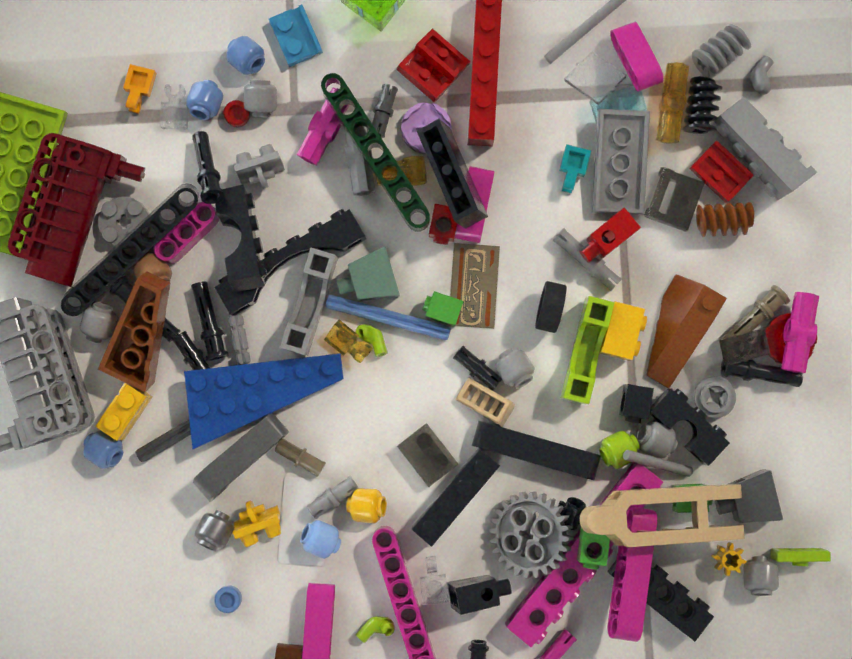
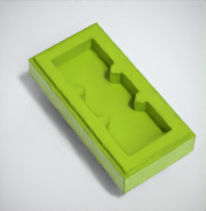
M823 548L770 549V559L777 562H792L793 566H809V562H830L831 552Z

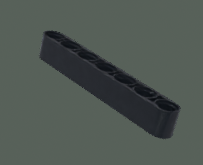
M186 183L174 190L67 290L61 300L62 311L72 317L84 312L196 207L199 199L197 188L192 184ZM188 191L193 194L194 200L190 203H185L180 199V193ZM170 209L174 212L175 218L165 220L161 216V211ZM152 227L156 231V235L151 238L146 237L142 233V229ZM129 244L136 247L137 253L128 255L123 247ZM113 262L118 266L119 270L109 272L105 268V264ZM95 280L100 288L91 289L87 286L86 281ZM75 297L79 299L81 305L77 307L70 305L68 298Z

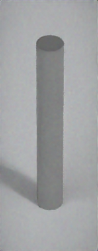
M626 450L623 454V458L626 461L688 477L693 473V468L687 465Z

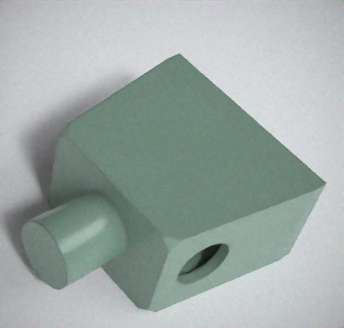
M382 247L349 263L348 268L351 276L336 280L340 295L355 291L358 301L400 296L386 247Z

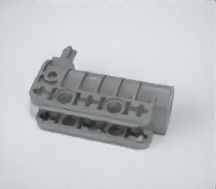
M17 297L0 302V362L19 418L13 420L15 425L7 428L9 433L0 435V452L13 447L14 450H22L91 426L95 419L94 411L61 314L57 310L32 305L31 301ZM58 337L63 340L64 345L62 349ZM67 364L71 365L72 368L68 370ZM74 385L80 390L79 397H77ZM83 413H87V414H88V417L84 419V422H85V423L83 424V423H82V419H83V415H82V414H83Z

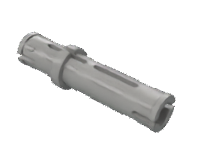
M565 228L559 234L567 240L566 242L558 235L553 239L554 242L590 271L589 275L591 277L595 276L610 291L614 289L615 285L608 278H611L616 284L622 280L621 277L604 265L606 262L603 259L594 258L588 263L579 252L584 246L569 234Z

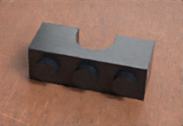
M667 389L652 404L650 415L668 429H671L680 420L687 421L692 427L693 434L690 441L684 447L699 462L709 466L730 444L725 439L727 434L716 424L712 426L706 421L708 416L700 408L690 406L687 403L689 398L681 390Z

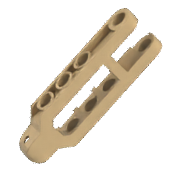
M741 484L612 491L602 505L588 506L583 509L579 520L580 526L585 532L606 535L616 546L640 547L745 539L744 525L737 524V526H709L707 500L742 498ZM691 501L693 527H686V529L665 528L662 531L637 530L635 533H632L627 528L626 511L631 505Z

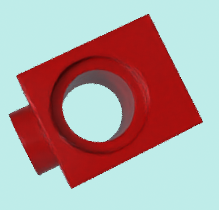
M434 205L429 230V237L433 238L434 243L448 245L449 241L454 242L458 223L454 221L448 206ZM440 220H448L451 223V228L446 232L440 231L436 226Z

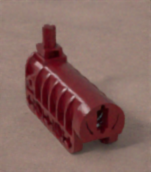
M56 133L45 135L41 140L8 241L10 253L16 257L28 260L26 274L72 287L105 183L111 184L112 179L120 181L121 177L142 182V178L144 179L145 177L144 172L146 168L126 162L127 159L122 155L90 143ZM55 139H57L56 142L59 145L53 150L51 160L44 158L45 154L49 157L51 154V148L48 147L49 142L54 143ZM49 164L46 176L42 178L40 169L43 165ZM38 179L39 181L43 182V185L40 189V194L35 205V210H33L31 208H28V206H34L35 198L32 197L33 192L37 193L39 191L40 185L36 183ZM28 214H33L30 226L26 228L24 218ZM23 230L27 232V235L24 239V248L19 253V248L15 246L17 242H22L24 235L20 231Z

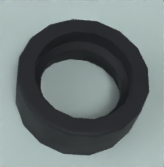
M550 281L545 282L537 311L536 329L552 333L557 332L565 304L566 285Z

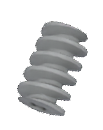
M729 24L724 30L719 31L715 37H711L708 43H703L700 49H695L692 52V60L700 73L705 77H709V70L717 74L719 72L717 64L725 68L727 66L725 58L733 62L735 60L734 53L741 56L743 54L742 47L749 50L751 43L741 28Z

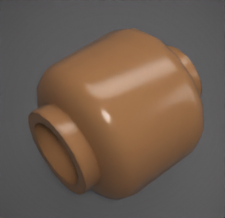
M146 253L134 265L133 272L137 278L146 271L170 282L172 277V271L167 262L159 259L155 253Z

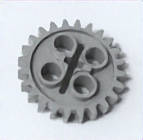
M536 491L530 492L529 495L526 492H519V497L511 495V502L508 500L501 502L504 509L495 510L499 518L491 519V522L496 524V528L489 529V532L495 534V538L489 540V542L497 543V547L492 552L501 553L498 562L507 561L506 570H511L515 567L514 575L516 576L521 575L523 572L525 578H530L532 574L535 578L542 577V572L545 575L551 574V568L554 570L560 568L558 561L567 560L562 552L571 551V548L566 545V541L573 540V537L566 535V531L571 530L573 527L564 523L569 518V515L561 516L560 513L564 507L558 506L554 508L556 499H549L546 502L547 494L545 493L540 494L538 497ZM521 511L526 514V522L524 524L519 518ZM544 520L550 524L549 533L543 530ZM513 536L519 542L517 549L513 547L511 542ZM536 545L542 550L541 558L535 555Z

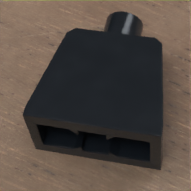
M490 575L447 582L451 608L460 615L499 606V597L512 594L509 579L496 581ZM485 588V593L481 595L482 590Z

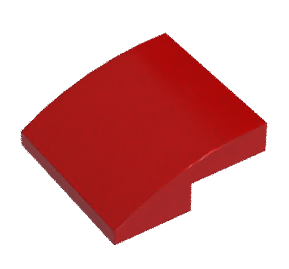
M432 28L416 44L415 49L398 65L397 71L435 103L470 64V60Z

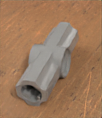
M360 126L355 130V134L359 137H363L368 133L365 126ZM344 128L347 145L345 146L348 169L350 168L353 194L362 196L375 193L373 171ZM370 150L369 153H368V155H369L371 158H373V157H372V150Z

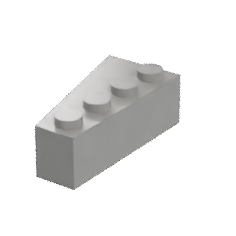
M745 97L723 112L717 121H714L719 134L724 138H728L732 143V149L735 154L745 159L749 164V171L755 177L761 179L765 184V191L771 197H775L777 200L785 197L817 173L812 166L806 168L799 159L802 156L796 149L790 150L785 147L784 137L777 130L766 127V118Z

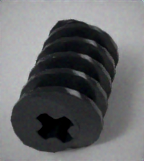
M693 77L690 80L693 86L688 91L691 95L687 99L689 106L685 110L688 115L684 118L686 126L682 130L693 134H706L716 130V127L709 123L718 120V117L712 115L711 112L719 110V106L714 105L713 102L720 101L721 97L715 95L714 92L722 91L723 87L717 85L712 78Z

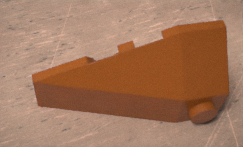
M676 274L662 297L661 311L656 325L657 330L646 376L669 389L708 331L727 298L704 284Z

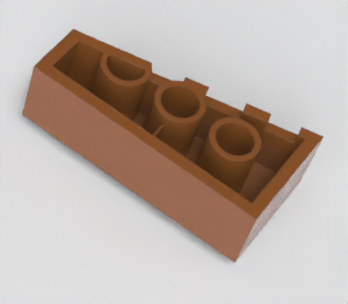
M148 271L136 279L98 370L143 392H146L155 383L170 282Z

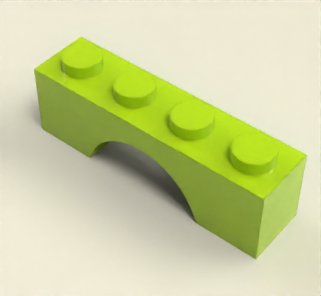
M592 296L585 298L560 398L582 404L590 403L596 379L597 361L604 336L609 327L615 302Z

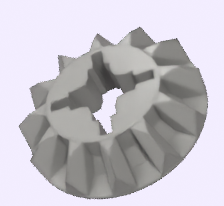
M709 377L702 380L695 388L696 391L693 398L695 404L708 417L720 418L726 416L734 408L736 393L731 383L726 379ZM709 389L714 393L723 391L720 394L721 396L718 397L719 404L715 402L706 403L711 397Z

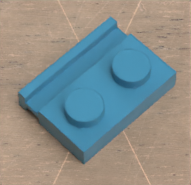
M302 4L298 8L287 10L269 18L289 67L310 59L318 53H323Z

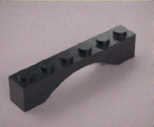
M341 209L330 216L331 220L324 224L321 222L314 224L308 229L309 233L302 237L296 235L285 242L287 244L285 247L279 250L273 248L263 255L264 259H262L265 261L268 275L264 276L265 284L278 268L302 254L309 253L310 248L321 251L334 250L345 252L366 240L350 209L347 211ZM227 275L219 280V285L214 287L231 315H237L256 304L263 287L234 293L228 282Z

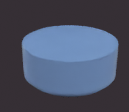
M224 586L215 595V605L223 613L234 612L242 602L241 592L234 586Z

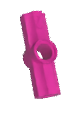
M333 87L330 93H335L339 89ZM325 100L321 110L314 114L308 127L309 132L297 153L298 157L316 166L320 162L329 142H333L341 127L340 120L327 100ZM345 105L342 107V114H345L349 105Z
M795 292L791 316L786 322L783 339L786 342L781 366L783 370L806 373L810 347L813 346L817 336L815 318L819 302L818 295L807 292Z

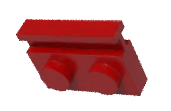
M717 140L689 168L726 204L754 176Z

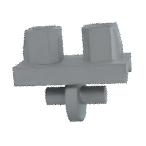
M271 144L262 146L259 149L261 156L254 159L251 158L248 152L236 155L237 164L233 165L241 184L250 182L252 185L260 182L264 189L268 187L267 179L273 178L275 173L285 170L278 151H275Z

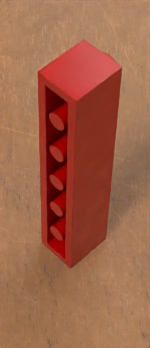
M476 0L467 145L493 147L502 0Z

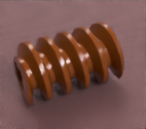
M747 202L745 206L742 203H736L735 206L727 203L724 207L721 204H716L714 208L710 204H706L704 208L697 205L696 222L698 230H700L702 237L706 236L707 230H710L712 237H715L718 229L721 230L722 236L727 235L728 229H731L732 235L736 236L738 228H741L743 235H747L748 228L753 227L754 224L753 205L751 202Z

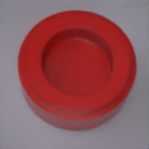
M231 101L224 108V118L233 127H242L250 119V112L244 109L242 101Z

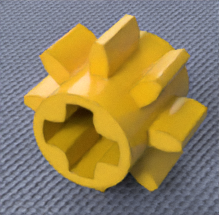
M731 542L727 543V548L717 545V554L711 555L717 561L714 568L721 570L724 567V574L726 576H730L731 571H736L740 574L739 567L747 562L740 556L744 550L741 548L733 550L734 544ZM727 554L732 555V556L730 557V559H731V561H732L730 564L726 563V561H727L726 555H727Z

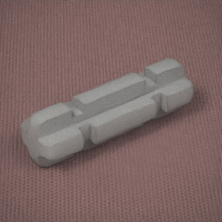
M241 314L229 316V325L232 327L233 348L237 353L235 354L237 365L248 364L251 359L250 354L247 352L249 348L246 331L242 326L244 325L243 316Z

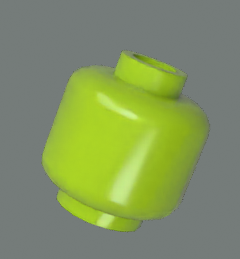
M621 430L602 440L599 453L608 467L612 466L615 469H620L632 463L624 460V452L626 450L637 452L640 449V445L634 435L629 436L628 433Z

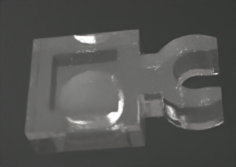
M166 84L164 92L168 97V102H161L160 127L162 129L188 130V107L186 102H181L185 97L186 90L182 84H179V92L171 94V86Z

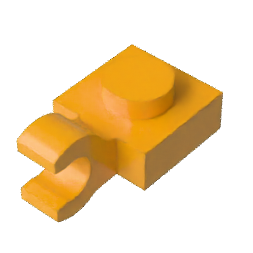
M130 64L123 86L126 92H130L125 106L129 108V112L139 114L142 106V96L150 97L157 74L155 70Z

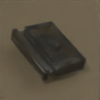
M427 423L397 446L428 487L432 486V484L458 465V462Z

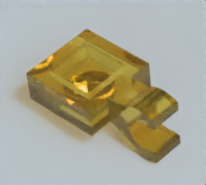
M340 319L333 325L324 339L343 356L348 352L359 363L373 349L368 343L357 341L359 335Z

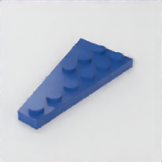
M341 353L184 371L192 449H196L343 380Z

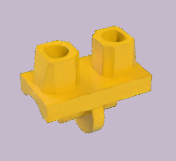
M250 500L246 502L247 510L240 512V519L233 522V535L235 539L240 538L245 547L258 542L256 531L265 529L268 538L281 534L278 506L265 509L264 504L255 507Z

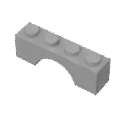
M310 248L303 270L299 296L294 311L287 322L280 348L305 356L309 355L338 261L335 254Z

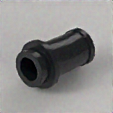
M485 640L471 641V645L468 646V650L471 651L470 659H486V652L489 651V646H487Z

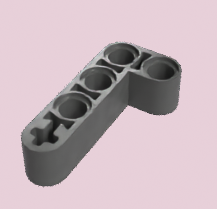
M270 413L204 468L194 478L193 483L209 502L213 501L231 482L283 439L289 431L273 413Z

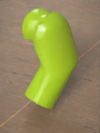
M371 617L356 633V636L363 643H366L374 633L390 636L395 631L394 622L388 617Z

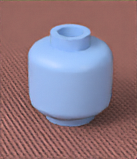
M315 520L311 524L308 523L303 529L300 538L304 551L323 559L329 557L332 553L335 554L341 545V539L338 538V529L320 520Z

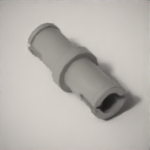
M349 476L333 489L328 488L325 490L326 493L311 504H308L307 508L312 516L318 519L319 516L335 506L337 508L340 506V502L357 490L358 486L352 480V477Z

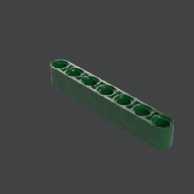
M336 73L325 75L321 81V88L330 107L408 227L415 232L425 230L430 222V214L423 201L343 78ZM332 83L340 85V89L335 93L327 91V87ZM345 105H352L355 108L349 115L341 113V109ZM360 126H365L369 129L368 133L363 137L355 134V130ZM372 148H380L383 151L379 158H371L368 153ZM388 169L397 172V176L393 180H386L382 175ZM401 191H407L411 194V199L407 202H400L396 196ZM416 212H420L426 219L422 224H414L410 219L411 216Z

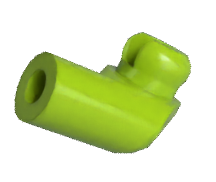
M367 324L359 325L356 328V336L372 344L376 357L388 354L383 334L379 329Z

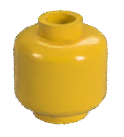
M358 488L347 499V512L351 513L352 519L356 522L377 523L386 514V498L377 489Z

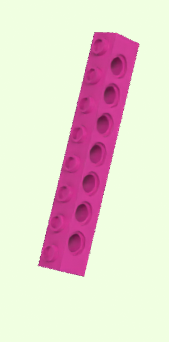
M633 462L599 505L604 503L612 491L630 490L634 486H638L640 489L661 488L660 486L663 481L642 464ZM646 504L631 505V506L644 508V506H645ZM580 529L573 537V540L567 544L571 551L562 552L567 560L558 561L560 568L555 570L551 568V574H543L505 622L506 627L530 647L535 643L540 644L548 633L546 631L547 627L551 622L555 624L559 621L564 613L563 607L567 602L572 603L580 594L579 587L584 581L588 583L597 572L596 569L584 568L583 563L577 560ZM611 540L609 544L608 558L613 552V549L611 547L614 545V543ZM593 542L587 548L592 550V556L599 552L600 546L598 543ZM570 568L576 571L575 578L572 581L563 580L564 571ZM552 589L560 592L559 598L554 602L546 600L547 592ZM534 610L543 612V618L539 622H532L529 619L531 612Z

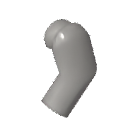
M763 56L750 73L752 86L760 95H765L771 90L767 71L774 62L768 56Z

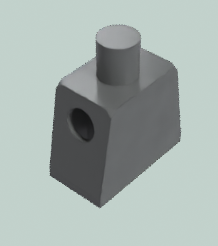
M762 469L728 483L741 484L742 498L715 500L719 515L732 512L734 520L740 523L783 520L771 470Z

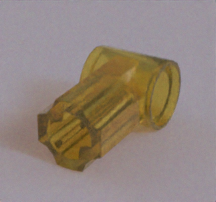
M409 156L401 161H397L412 186L427 183L424 156ZM388 169L384 171L382 176L386 180H393L396 178L397 172ZM376 178V180H377V186H382V185L380 184V182L378 181V179Z

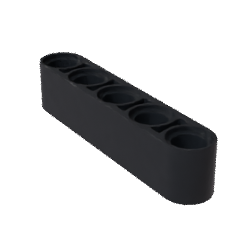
M478 421L472 442L474 447L590 480H595L601 455L482 421Z

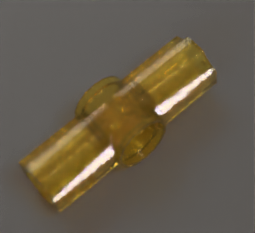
M674 62L666 64L662 98L659 102L660 113L656 140L661 143L679 142L683 109L687 102L685 94L689 66L684 63ZM667 99H675L678 103V108L670 107Z

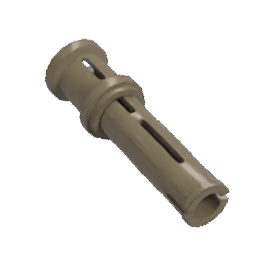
M773 285L771 291L762 300L755 302L754 309L720 338L719 342L731 352L765 319H772L774 317L773 313L783 304L790 302L787 294L778 286Z

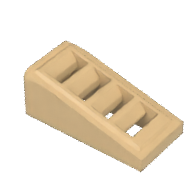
M469 377L456 397L457 401L501 427L504 426L515 407L514 403ZM473 387L477 388L471 401L466 400ZM482 393H485L486 395L483 401L481 402L480 406L478 407L476 403L478 402ZM491 399H495L488 412L485 411ZM502 403L504 406L497 417L494 416Z

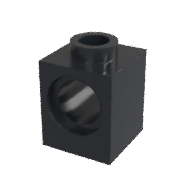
M624 384L619 415L626 416L625 421L640 424L641 419H649L654 388Z

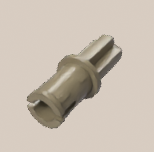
M281 439L275 447V452L294 462L295 467L299 465L313 473L316 477L319 476L326 462L307 453L306 448L302 450L285 439Z

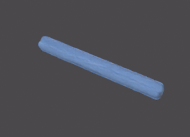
M329 295L326 301L328 309L443 340L449 338L451 328L446 325L334 295Z

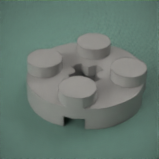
M125 196L114 198L102 205L98 217L99 231L104 240L116 246L149 215V212L142 203L134 198ZM123 216L131 220V224H128L126 229H122V226L118 224ZM151 227L142 229L144 236H148ZM129 244L125 245L123 249L133 248L135 246Z

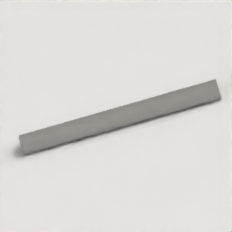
M610 0L544 56L545 59L551 64L626 0Z

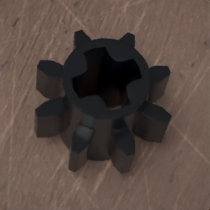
M570 497L566 503L560 501L558 506L564 507L560 513L561 516L569 515V518L564 522L565 525H570L573 527L571 530H576L578 525H580V514L586 508V504L578 498Z

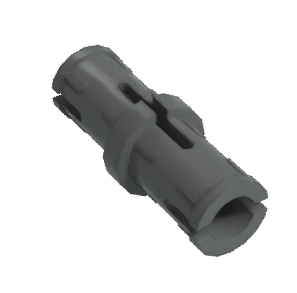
M389 84L382 85L378 104L373 109L375 115L372 124L376 131L379 127L378 134L381 138H385L389 117H392L394 112L392 106L398 92V88L392 86L388 95Z

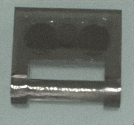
M661 167L658 174L660 179L650 207L646 208L644 216L686 232L691 224L705 182L676 173L669 168ZM669 181H672L676 184L666 213L663 214L659 210Z

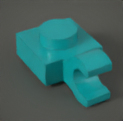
M566 144L559 171L566 173L562 186L563 192L572 193L577 176H585L591 150Z

